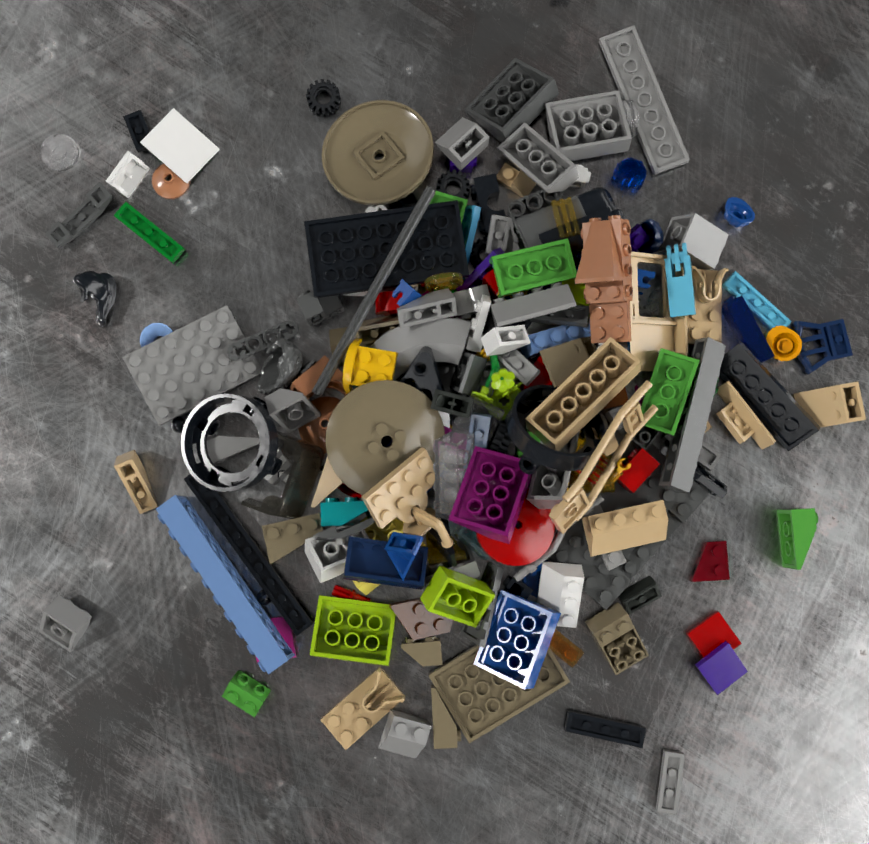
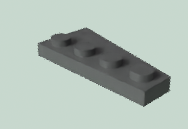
M489 561L481 581L488 584L495 597L476 628L463 624L460 635L483 648L486 646L504 568Z

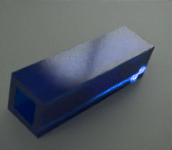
M741 295L737 298L731 296L724 300L725 304L722 305V313L738 343L741 341L761 363L774 357L743 296Z

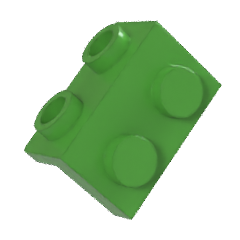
M238 670L230 680L222 697L255 717L271 690Z

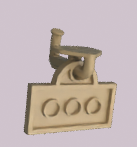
M421 447L361 496L379 528L383 529L393 519L397 518L404 522L402 530L404 534L423 536L433 528L437 530L444 548H450L453 545V540L441 521L440 512L433 508H427L428 495L426 491L441 479L425 448Z

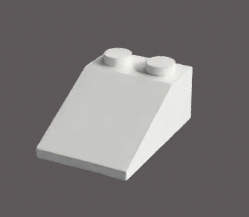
M353 521L337 527L336 530L341 532L360 523V521ZM365 530L351 535V537L369 539ZM313 537L305 539L304 552L320 583L344 573L349 537L329 541L315 540Z

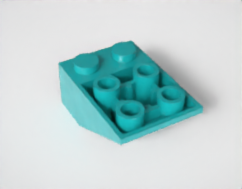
M347 497L345 502H339V498H325V502H320L321 526L345 525L367 512L368 508L364 501H358V497Z

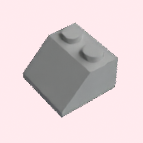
M280 388L264 397L269 415L288 434L321 416V412L301 392Z
M59 595L43 611L39 632L69 652H72L89 627L92 616L86 610L74 605L71 600Z
M390 709L378 748L416 758L426 746L432 726L427 719Z

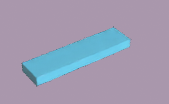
M736 271L722 284V287L768 329L771 330L776 326L787 327L792 322Z

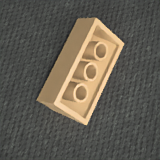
M664 500L581 518L591 557L666 540L668 516Z

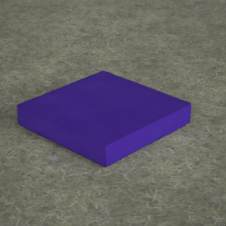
M727 641L723 642L695 664L717 695L748 672Z

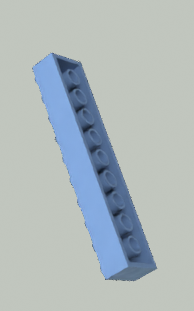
M174 495L157 507L158 519L170 529L168 531L169 535L173 540L178 541L182 554L185 557H189L192 569L196 573H200L203 578L201 580L203 585L207 589L210 588L214 594L212 597L216 604L221 605L225 610L224 615L229 622H233L236 626L235 631L241 639H245L248 644L246 646L248 651L258 658V665L261 670L269 675L295 656L186 496Z

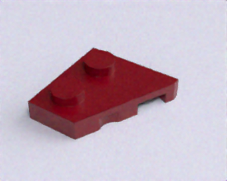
M708 541L704 543L702 554L696 563L697 567L690 578L691 582L730 580L727 541Z

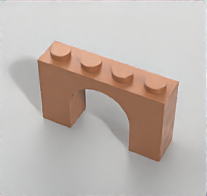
M324 355L292 382L290 390L301 392L308 399L315 394L312 390L329 359ZM337 368L326 388L336 389L345 396L347 393L343 387V372Z

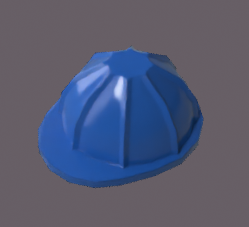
M731 197L726 201L724 217L730 225L737 228L747 226L753 222L755 213L744 200Z

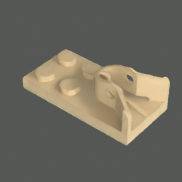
M691 266L696 315L687 316L688 345H694L695 340L705 337L722 343V278L729 269L723 268L719 271L704 270Z
M379 667L320 720L343 748L347 750L390 712V709H393L400 702L403 703L405 695L386 672Z

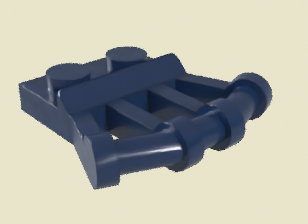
M844 319L821 324L794 321L793 327H795V332L802 340V349L796 358L805 367L807 375L828 361L853 356ZM803 328L818 330V335L802 338ZM816 340L821 341V348L804 350L803 343ZM823 352L825 357L814 365L807 358L809 355Z

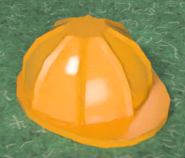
M776 326L766 336L768 350L775 359L790 361L800 354L802 340L790 328Z

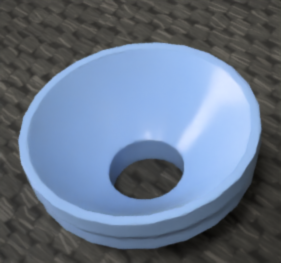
M152 323L141 332L140 345L141 347L154 342L157 337H164L173 331L163 323Z

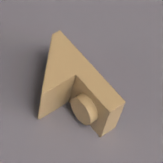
M507 163L503 165L496 175L498 183L520 197L529 195L536 185L523 171H518Z

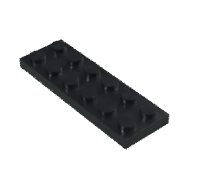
M741 341L725 353L719 376L724 382H731L759 420L787 451H790L820 430L821 427Z

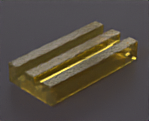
M567 197L565 200L562 198L559 201L552 200L551 207L560 239L580 235L571 197ZM565 204H567L571 222L573 223L575 232H572ZM557 206H560L567 231L565 234Z

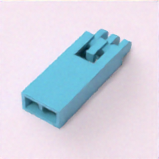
M682 243L683 251L680 252L679 245L674 244L675 252L671 253V246L667 245V258L664 261L670 317L696 315L691 257L687 253V244ZM680 263H683L684 276L675 277V269L676 272H680Z

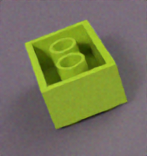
M439 565L420 599L427 611L476 628L495 594L487 583Z

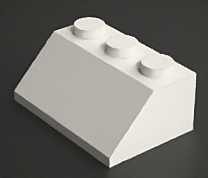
M542 563L537 603L561 613L557 626L577 627L584 583L583 568L580 564Z

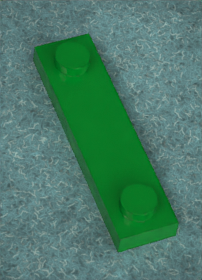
M127 202L115 213V218L173 264L185 251L180 244Z

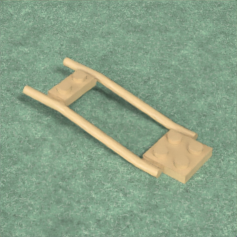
M648 380L620 408L575 483L562 496L563 500L551 509L549 517L557 530L562 534L575 521L578 522L592 507L632 438L658 411V408L652 404L643 414L638 402L653 386ZM622 422L627 433L587 498L582 486Z

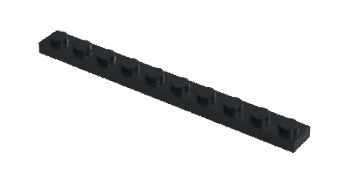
M191 474L185 477L184 481L295 635L298 636L314 624L219 492L201 485Z

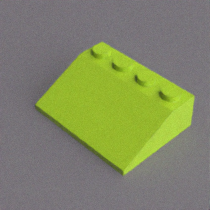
M319 595L310 656L389 667L396 615L390 609L389 604Z

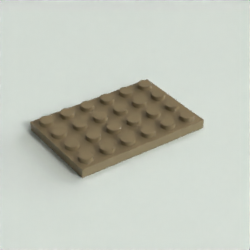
M478 645L473 646L428 674L469 743L570 683L550 647L533 689L525 690L474 665L480 647Z

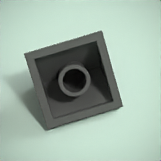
M463 351L449 387L467 395H471L472 391L477 392L488 359Z

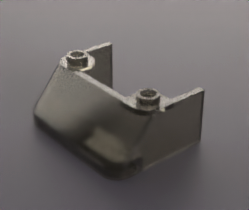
M277 431L278 439L284 441L282 446L284 457L294 461L282 496L280 498L270 495L263 502L247 498L242 501L241 505L272 516L290 519L299 518L306 511L325 458V452L320 446Z

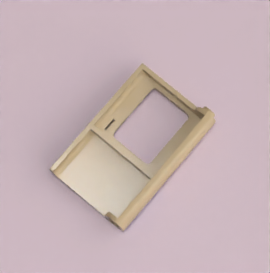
M631 252L633 301H630L632 341L627 342V350L641 361L640 371L653 372L658 351L661 348L688 356L687 316L670 317L664 261L667 256ZM638 263L657 264L662 268V318L639 315ZM680 263V272H676L675 269V277L684 276L683 263Z

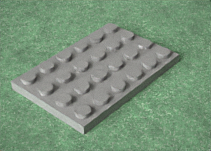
M227 305L122 357L159 426L191 411L208 397L224 394L259 376L262 369L254 355L237 362L229 359L227 355L228 347L245 337ZM242 344L243 348L240 350L233 348V352L231 354H236V356L238 357L239 353L243 350H245V353L247 354L248 352L245 349V344Z

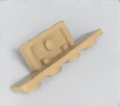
M730 381L717 387L719 388L717 393L726 405L716 415L739 444L745 442L750 436L761 449H765L776 442Z

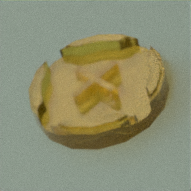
M447 272L430 276L424 283L425 289L431 292L432 289L438 291L447 288L451 291L458 288V284L462 286L464 281L462 274Z

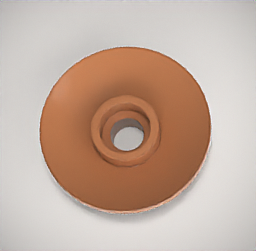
M165 164L160 165L152 176L154 190L158 195L166 199H175L182 196L187 191L190 181L188 183L184 182ZM168 176H172L171 180L166 181Z

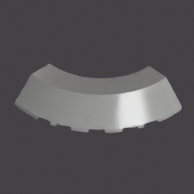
M447 317L404 328L396 327L384 333L368 348L398 353L393 377L395 381L407 370L421 348L425 346L432 349L436 362H448L458 365L472 322Z

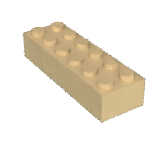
M610 337L525 418L527 429L546 446L560 451L640 373L641 361Z

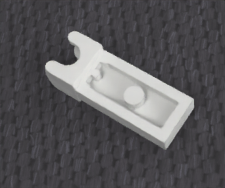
M482 294L481 300L476 302L475 312H477L475 319L472 318L471 320L472 323L466 341L467 350L481 352L483 346L481 341L482 332L491 305V299L488 295Z

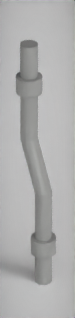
M600 494L584 516L590 515L593 509L604 501ZM558 531L544 555L538 560L525 565L513 576L516 581L519 582L529 573L535 572L541 563L557 551L566 532L562 534Z

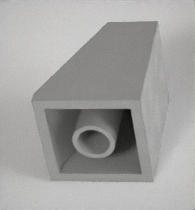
M696 213L671 218L663 237V244L658 251L667 255L666 246L670 245L671 252H675L674 244H678L680 252L683 251L682 243H686L687 253L691 257V266L704 270L715 269L721 252L726 245L728 234Z

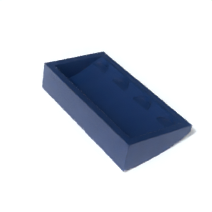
M349 536L343 579L423 589L428 547L420 546L403 581L387 551L384 549L388 541Z

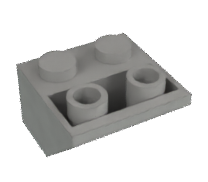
M462 117L435 142V145L461 171L488 146L490 137L477 123Z

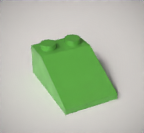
M815 508L777 509L782 567L801 570L817 529L818 514L815 512Z

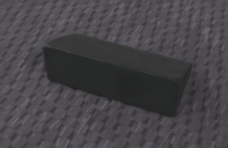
M651 576L626 588L618 596L628 615L662 597L657 583Z

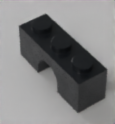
M496 173L473 178V185H470L472 197L475 196L477 201L474 205L481 207L480 232H484L486 237H488L491 215L506 217L504 209L494 211L487 205L490 199L499 197L500 190Z

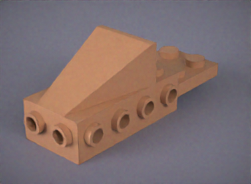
M620 215L608 216V220L603 221L602 218H590L589 222L582 223L581 238L583 240V249L575 284H585L583 295L586 304H589L591 343H605L610 337L616 342L632 341L630 301H633L631 228L629 220L621 219Z

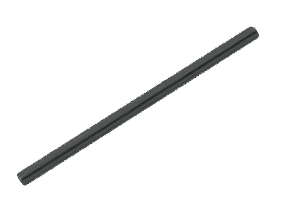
M427 186L315 384L312 390L313 393L319 396L324 393L349 345L356 336L434 197L436 191L433 188Z

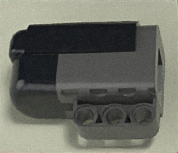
M603 187L593 188L564 200L560 191L547 193L542 189L512 201L507 212V217L512 218L513 229L517 235L520 250L568 238L574 263L581 261L582 223L589 222L590 218H602V221L608 220V216L620 215L621 219H626L623 211L617 209L610 192ZM547 196H553L556 200L551 201ZM534 202L538 207H531L529 203ZM518 209L521 213L514 214L512 210Z

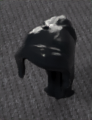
M94 271L76 274L73 282L77 284L81 291L80 301L87 300L88 294L96 300L97 324L100 327L106 325L107 315L116 298L114 278L108 273L99 274Z

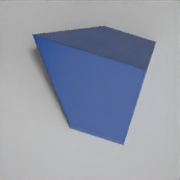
M392 532L384 549L404 581L424 538L417 535Z

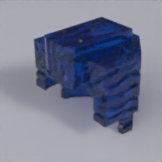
M630 157L617 164L611 181L618 183V188L623 191L629 192L630 188H636L639 191L644 183L647 171L642 161Z

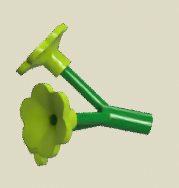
M497 355L489 356L492 369L485 386L482 387L479 393L475 391L471 393V397L476 398L480 402L493 403L494 400L487 396L490 390V383L493 389L504 392L501 395L502 398L523 384L522 382L515 384L513 380L515 375L512 371H507L505 368L500 369Z

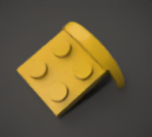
M354 339L349 345L344 361L343 387L345 392L348 394L352 390L351 385L361 386L378 380H393L398 353L359 346L362 339Z

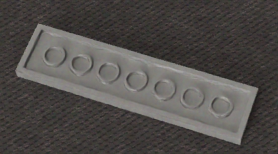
M635 26L601 37L599 44L653 175L688 163L690 158Z

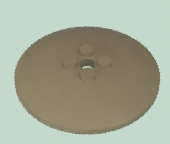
M388 100L365 102L343 113L330 127L322 146V165L330 184L345 198L365 205L392 203L412 193L426 178L434 157L433 138L425 120L407 105ZM377 154H384L382 159H374Z
M394 380L369 382L345 395L329 418L325 439L328 459L340 480L350 489L364 495L421 447L427 450L437 470L445 448V431L438 410L431 409L432 401L415 387ZM384 436L392 438L390 446L385 447L381 444V439Z

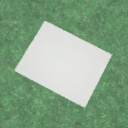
M174 108L140 142L186 183L220 150Z

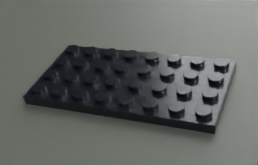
M458 200L428 205L382 289L398 287L401 279L409 285L469 277ZM415 206L304 221L314 298L368 291Z

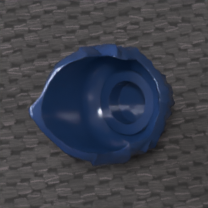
M648 219L639 225L649 236L650 240L638 250L640 253L653 254L663 244L664 235L659 223Z

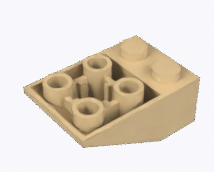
M859 382L793 394V398L821 428L866 420Z

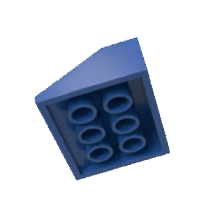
M500 590L485 648L479 647L474 665L525 690L533 689L561 613L523 597Z

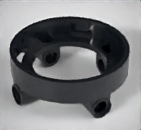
M536 385L521 391L516 396L505 418L511 440L523 453L519 461L520 469L529 475L533 474L541 465L562 471H582L608 429L607 421L602 412L600 411L581 429L585 442L580 450L573 453L556 451L544 446L529 435L525 418L542 403L536 402V400H545L558 387L554 388L553 385ZM592 428L596 430L599 439H595ZM598 460V462L596 463L595 467L593 468L592 472L594 471V469L596 468L597 464L599 463V460Z
M235 394L213 395L200 402L185 421L181 435V452L184 463L195 480L209 489L222 492L245 490L259 483L266 475H275L282 466V460L276 457L278 434L275 423L267 411L266 402L258 397L249 398ZM224 398L232 400L231 404L221 405L216 408V404L225 402ZM228 413H240L248 417L254 423L259 434V451L254 462L248 468L238 473H231L224 467L215 466L207 451V436L213 435L220 426L218 418ZM193 444H196L200 463L195 461Z

